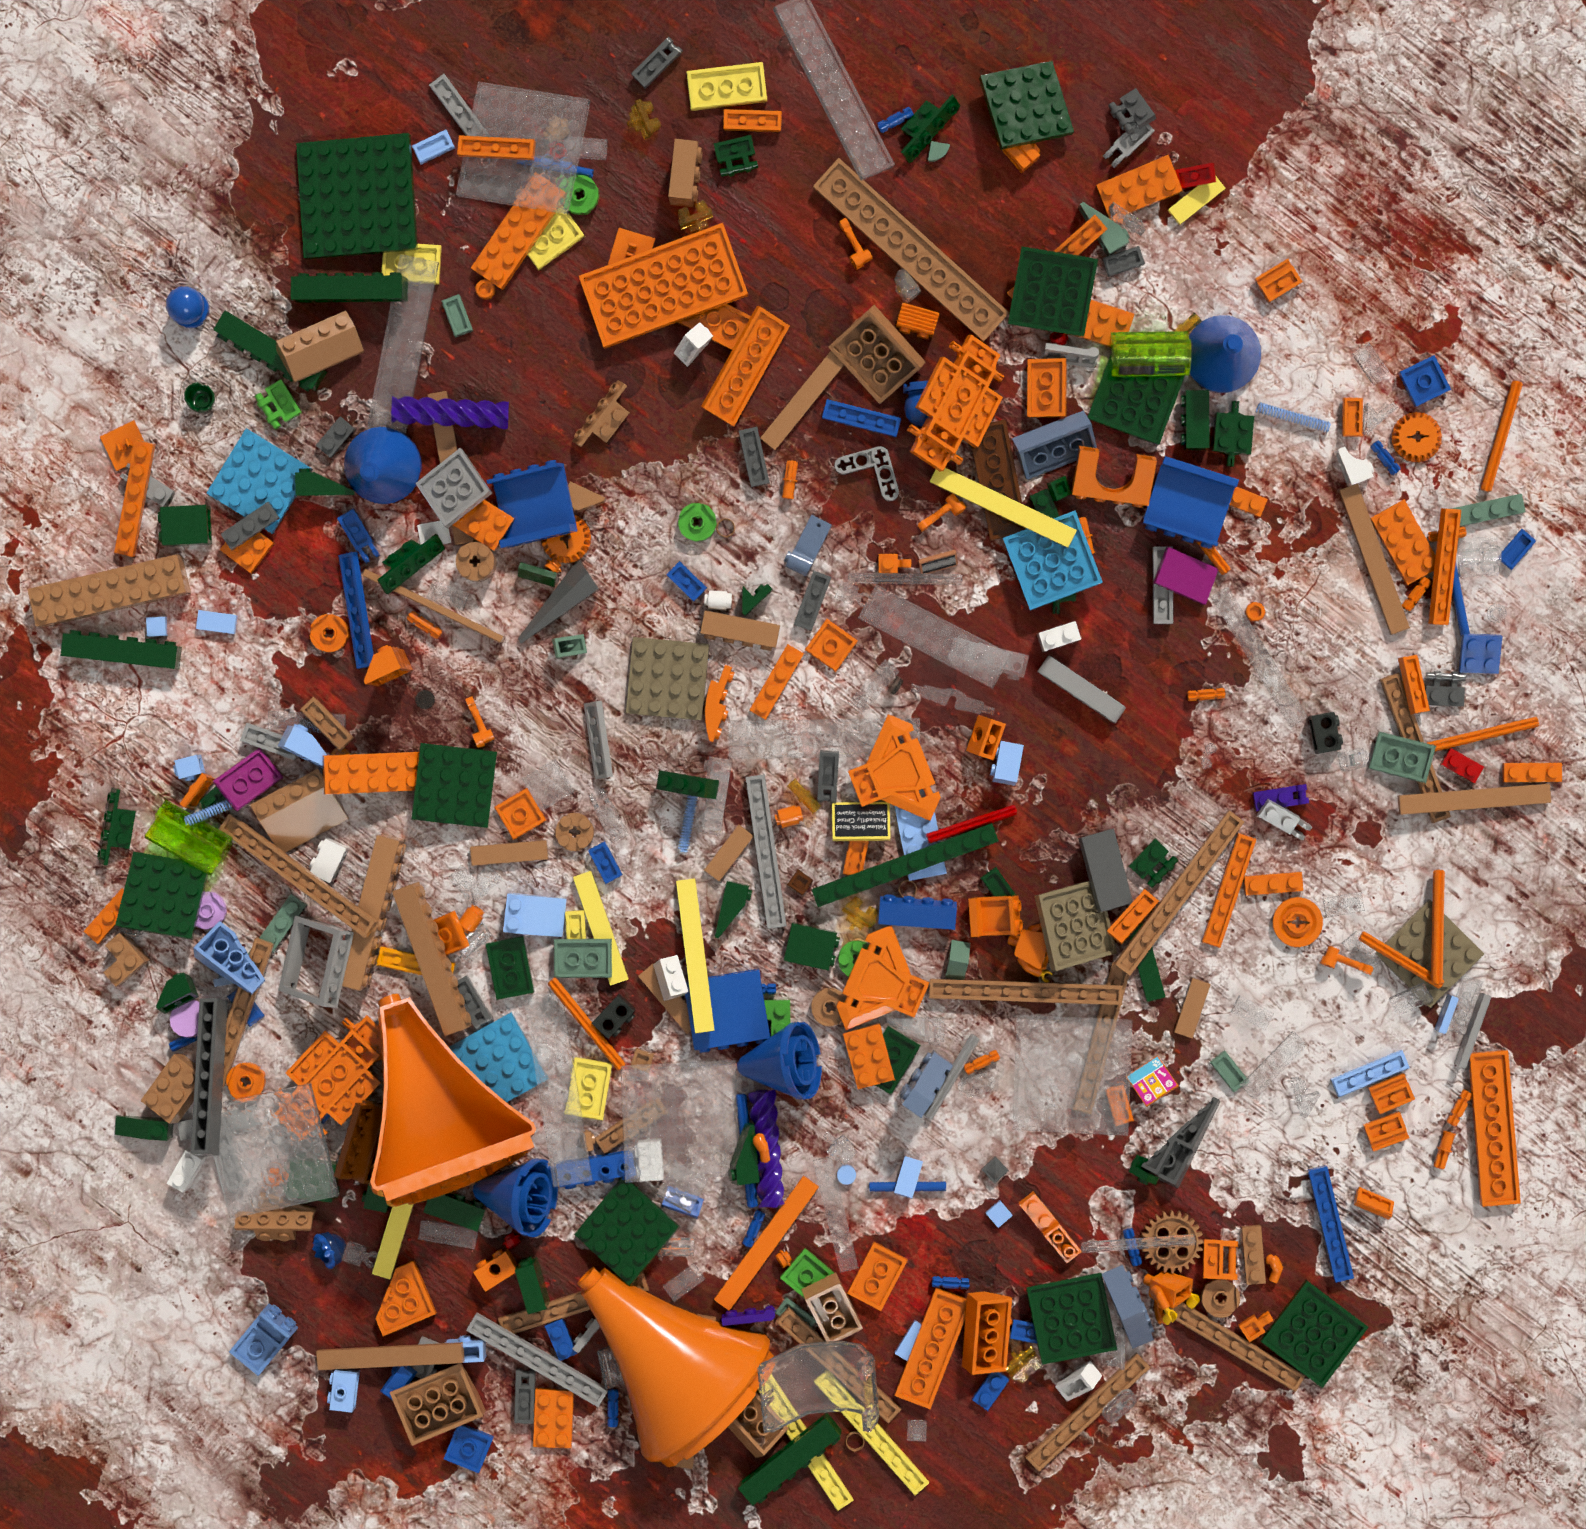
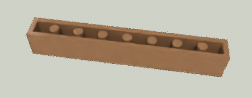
M416 882L392 891L444 1036L472 1026L471 1016L466 1012L464 1006V997L460 994L457 987V978L453 976L451 970V961L445 954L444 942L438 935V925L433 921L431 906L425 899L424 887L420 885V882Z

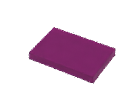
M1166 547L1153 583L1202 605H1206L1219 569L1170 547Z
M258 748L213 780V783L234 810L238 812L282 780L283 776L264 752Z

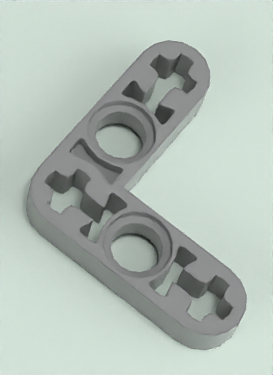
M881 446L842 456L835 461V470L841 475L874 467L883 499L890 502L898 497L899 489L886 448ZM880 450L881 453L886 455L883 456V462H888L889 465H882L877 468V464L880 465L881 463L879 458H875V455ZM860 455L867 458V463L864 466H859L856 463V458ZM853 457L854 469H852V465L847 466L845 471L842 468H838L840 461L849 463L851 462L849 458ZM882 469L890 471L891 476L888 479L880 477ZM893 480L894 484L891 483L890 487L896 493L893 494L892 498L889 495H885L887 485L882 486V483H888Z

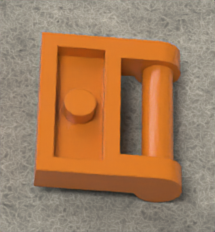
M1204 1239L1203 1279L1237 1281L1236 1247H1238V1241ZM1223 1247H1228V1274L1223 1273Z

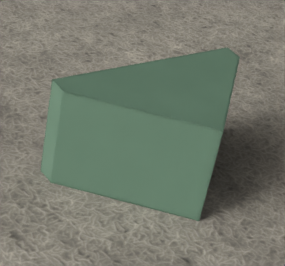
M584 634L552 639L557 659L587 653Z
M951 940L945 978L965 979L971 943Z

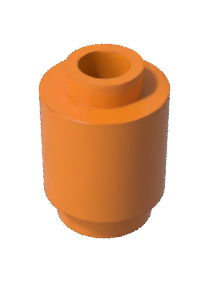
M794 805L777 810L778 814L774 815L777 826L781 825L782 828L800 824L799 822L804 821L800 806L795 807Z
M473 904L471 907H468L459 919L463 931L467 934L469 932L474 933L483 920L485 912Z

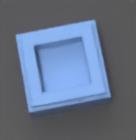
M146 617L147 637L168 636L167 617Z
M1001 1200L985 1212L998 1228L1013 1216Z

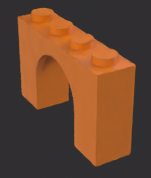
M1079 446L1071 489L1072 495H1075V498L1086 499V497H1090L1098 502L1111 500L1114 504L1118 505L1131 503L1132 506L1143 508L1144 505L1149 506L1157 464L1156 457L1136 454L1134 470L1130 481L1123 487L1110 489L1101 485L1096 479L1099 449Z

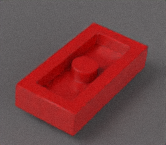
M1214 163L1175 170L1182 189L1216 183Z
M1452 748L1448 749L1440 763L1441 766L1471 783H1476L1484 766Z

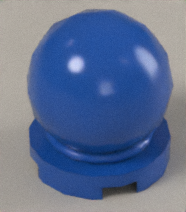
M180 286L172 290L166 298V310L169 317L181 326L196 328L203 324L207 315L209 316L210 307L207 299L192 287Z
M928 381L910 382V386L903 384V393L909 395L905 400V415L910 423L919 427L923 426L926 418H930L915 408Z

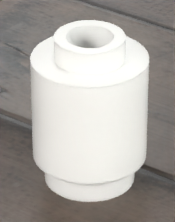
M709 590V594H705L704 606H708V610L731 609L732 593Z

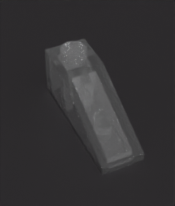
M886 1017L888 1024L924 1042H929V1045H940V1042H944V1017Z

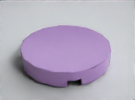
M211 891L204 892L196 923L198 928L212 929L219 921H224L227 907L220 895Z
M192 1000L172 1010L170 1025L179 1036L185 1038L198 1036L199 1002Z

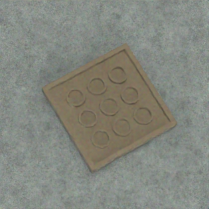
M633 637L626 713L703 720L710 644Z
M1090 881L1035 895L1051 971L1062 970L1117 953L1114 938L1107 933V930L1111 927L1108 911L1097 912Z
M1428 899L1385 944L1430 972L1432 901ZM1445 914L1443 942L1444 984L1440 989L1377 951L1374 953L1429 1008L1484 955Z

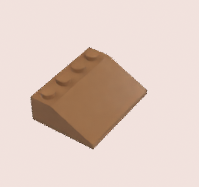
M875 305L869 308L828 346L879 404L914 375L925 363L924 359Z
M318 768L250 804L274 845L285 853L349 819L337 795L324 794L322 768Z
M462 1363L443 1369L390 1392L412 1446L483 1417L486 1411L480 1395Z

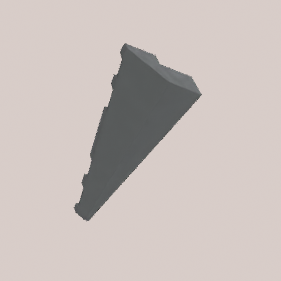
M580 559L575 562L518 637L521 644L600 590Z
M1213 1097L1211 1102L1203 1109L1201 1108L1193 1119L1187 1121L1141 1167L1157 1176L1161 1181L1178 1189L1212 1121L1220 1100Z

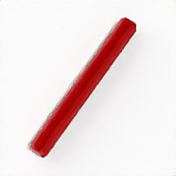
M1011 805L927 833L928 843H934L1017 815V809L1015 805Z

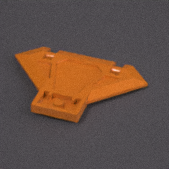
M888 714L867 763L848 771L861 806L863 807L882 800L931 821L941 796L939 791L932 792L930 786L934 785L935 781L918 738L911 739L909 732L914 731L913 725ZM901 735H902V737H903V739H904V742H905V743H902V744L899 743V740H898V738H897L898 736H901ZM921 789L924 790V793L926 795L922 798L919 793V790Z
M892 925L867 934L865 941L870 944L867 950L861 948L842 992V994L847 995L845 1002L838 1001L836 1005L845 1030L895 1010L915 1018L929 985L928 981L910 973ZM877 946L881 947L878 954L874 953ZM854 999L858 1000L855 1007L852 1006Z

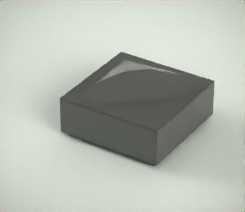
M996 1156L981 1168L994 1183L1009 1171Z

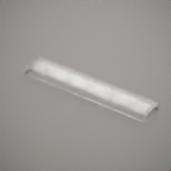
M832 1156L813 1160L839 1271L841 1273L857 1269L859 1267Z

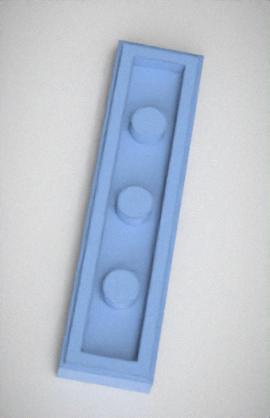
M1399 1050L1330 1080L1337 1096L1341 1097L1410 1067L1403 1050Z

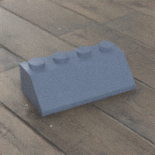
M1084 410L1012 438L1015 452L1026 480L1077 461L1079 446L1097 448L1092 424Z

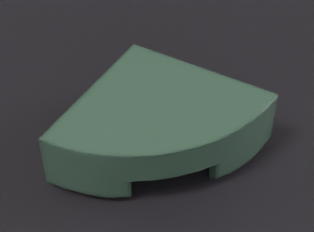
M931 141L928 162H935L944 157L949 150L950 144Z

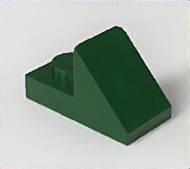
M768 583L765 586L761 584L754 591L756 594L754 597L743 586L742 613L744 616L749 614L773 591Z

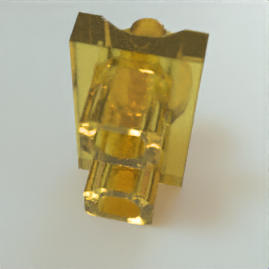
M641 99L636 100L635 104L631 107L632 112L629 113L630 120L627 122V126H634L636 132L641 130L644 139L650 138L652 133L660 129L661 124L658 118L650 120L647 115L654 111L651 101L642 102Z
M704 200L694 204L697 210L696 214L690 215L687 207L678 210L680 219L678 222L681 230L689 227L692 233L697 230L698 232L702 231L703 228L709 226L705 220L712 218L713 213L711 208L708 209Z
M856 896L850 902H847L841 910L848 915L845 920L851 923L849 929L853 930L855 926L860 930L864 926L871 929L877 921L878 910L869 906L866 912H863L859 909L863 901Z
M1030 1346L1025 1352L1022 1350L1019 1354L1015 1351L1011 1353L1013 1359L1009 1362L1010 1365L1006 1371L1014 1382L1017 1380L1020 1383H1024L1029 1377L1026 1371L1029 1368L1037 1371L1042 1367L1038 1354Z

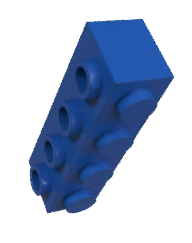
M890 894L880 896L878 924L955 930L957 902H953L952 899L934 900L930 897L915 899L912 896L898 898Z
M633 1149L558 1161L556 1164L560 1187H565V1189H573L577 1187V1184L583 1183L584 1186H591L595 1184V1181L603 1180V1183L613 1182L614 1178L622 1177V1180H626L636 1175Z

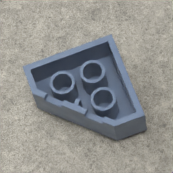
M934 1050L931 1054L928 1052L922 1060L924 1064L920 1069L916 1068L914 1070L909 1085L905 1083L899 1092L901 1093L902 1105L920 1118H922L935 1099V1089L939 1091L944 1083L945 1073H949L953 1067L951 1062Z
M1123 1265L1102 1273L1103 1280L1132 1349L1153 1341L1151 1333L1155 1331L1137 1287H1132L1131 1282L1134 1281L1130 1271L1126 1272Z

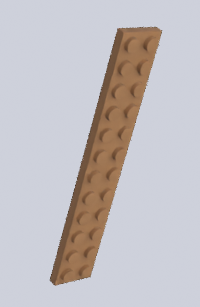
M840 158L814 184L813 188L982 342L1009 315V312Z

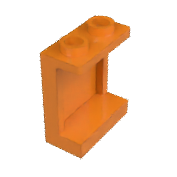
M1018 895L974 897L968 899L971 937L991 935L1015 936L1021 934L1023 922L1020 919L1021 901Z

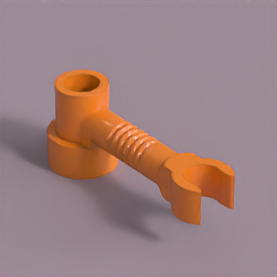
M844 218L838 224L856 252L849 256L853 267L858 270L873 258L868 249L863 251L848 220Z
M951 494L945 499L947 503L917 525L923 532L945 515V513L951 511L954 516H957L967 506L955 494Z
M471 696L465 700L479 732L472 734L477 748L485 746V743L495 740L491 729H486L475 701Z
M1328 946L1325 956H1322L1320 961L1321 964L1333 969L1336 963L1340 962L1369 975L1372 974L1374 969L1370 965L1338 954L1340 950L1332 946Z

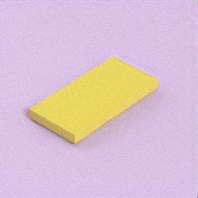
M763 62L687 71L691 111L767 102Z

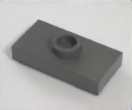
M1139 246L1102 258L1108 277L1145 265Z

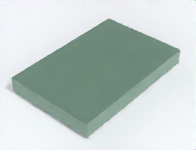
M1378 731L1369 769L1426 783L1436 746Z
M554 939V978H612V939Z

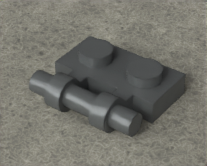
M1136 88L1119 98L1121 106H1117L1115 102H1111L1108 105L1111 115L1119 121L1120 128L1123 131L1125 130L1127 134L1133 133L1134 129L1132 126L1135 124L1141 129L1156 119L1154 112ZM1128 112L1131 117L1125 118L1123 114Z
M1441 671L1426 672V680H1433L1432 686H1425L1429 705L1464 707L1465 687H1457L1458 681L1465 682L1466 674H1458V672L1454 671L1451 673H1441ZM1440 681H1450V687L1440 686Z

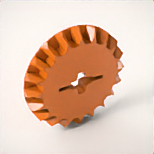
M1413 412L1406 414L1396 422L1393 428V447L1397 454L1407 461H1426L1439 451L1443 436L1441 434V427H1439L1437 421L1432 416L1425 413ZM1416 432L1419 435L1427 436L1419 439V442H1416V439L1407 438L1415 435Z
M574 515L577 532L567 534L568 536L571 535V538L568 539V547L564 540L561 541L564 535L542 540V546L547 555L560 563L578 561L587 553L590 547V529L586 522L577 515Z
M1302 897L1289 898L1283 901L1274 912L1272 920L1276 936L1283 943L1292 947H1304L1311 944L1318 938L1323 927V917L1317 905ZM1296 917H1299V920L1306 921L1308 923L1299 924L1298 927H1296L1295 924H1292L1291 922L1287 921L1296 920Z

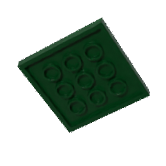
M1053 61L980 75V85L1000 150L1065 137L1074 133Z
M1022 246L1008 324L1084 337L1098 259Z
M1113 346L1087 417L1090 421L1159 446L1186 372L1158 373V371L1181 370H1158V368L1173 367H1159L1162 363ZM1126 363H1155L1153 375L1119 374V365Z
M420 743L411 820L488 828L497 752Z
M133 851L115 926L193 940L210 866L208 864Z
M621 1178L574 1235L626 1284L631 1286L678 1231L680 1226L629 1179L622 1180Z
M1102 1273L1026 1287L1042 1365L1117 1350Z
M1305 1280L1260 1341L1323 1388L1369 1327L1308 1280Z

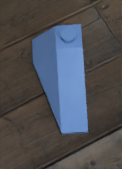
M221 921L193 948L196 959L252 995L265 982L264 977L247 954L244 946L241 945L235 932Z

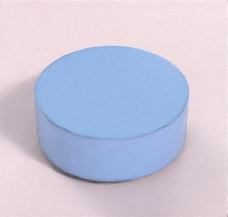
M842 1165L837 1171V1178L842 1184H851L856 1179V1171L851 1165Z

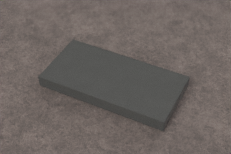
M1114 828L1078 838L1097 912H1104L1132 903L1133 900Z

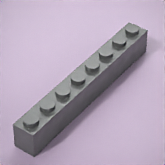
M200 998L191 1138V1154L199 1156H219L228 1001L219 998Z

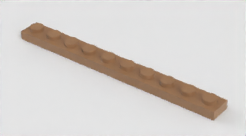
M1230 810L1225 813L1114 962V965L1129 976L1133 973L1244 824L1243 820Z
M228 814L219 828L220 831L364 938L369 937L378 923L377 920L235 815Z
M930 979L929 998L1122 1005L1123 986Z

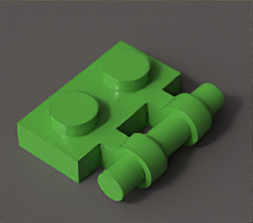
M282 379L265 389L269 395L266 398L261 393L254 396L258 402L259 409L263 410L268 424H271L274 430L281 426L278 422L280 417L287 423L302 414ZM272 402L277 408V411L274 413L269 407V404Z

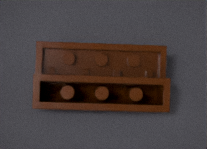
M362 1100V1103H355L345 1140L341 1147L339 1160L336 1164L334 1177L338 1179H354L362 1184H370L381 1127V1103Z

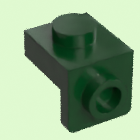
M1136 1155L1131 1163L1129 1172L1137 1176V1181L1148 1185V1182L1156 1185L1159 1178L1141 1167L1149 1159Z

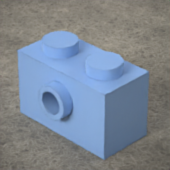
M1005 741L999 743L995 755L997 757L996 763L992 764L990 775L993 776V782L1016 785L1024 745Z
M470 1335L460 1336L459 1339H447L445 1342H463L465 1359L463 1363L484 1362L486 1358V1342L480 1338H471Z
M336 1369L334 1373H331L329 1383L332 1385V1392H329L327 1403L330 1404L329 1410L354 1411L356 1408L360 1370Z

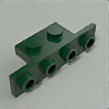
M953 94L940 108L926 100L901 128L902 132L912 139L901 151L907 162L911 163L917 158L919 153L932 141L949 119L956 114L960 104Z
M434 534L422 545L411 539L382 562L384 567L389 570L377 579L384 593H391L445 550L438 534Z
M111 788V792H108L107 803L109 805L108 811L106 810L104 813L105 828L101 831L100 836L102 846L97 853V859L103 865H108L111 847L130 849L136 811L117 808L120 789Z

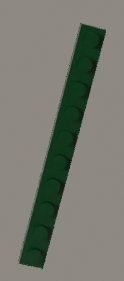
M991 823L811 890L817 906L821 907L999 842Z

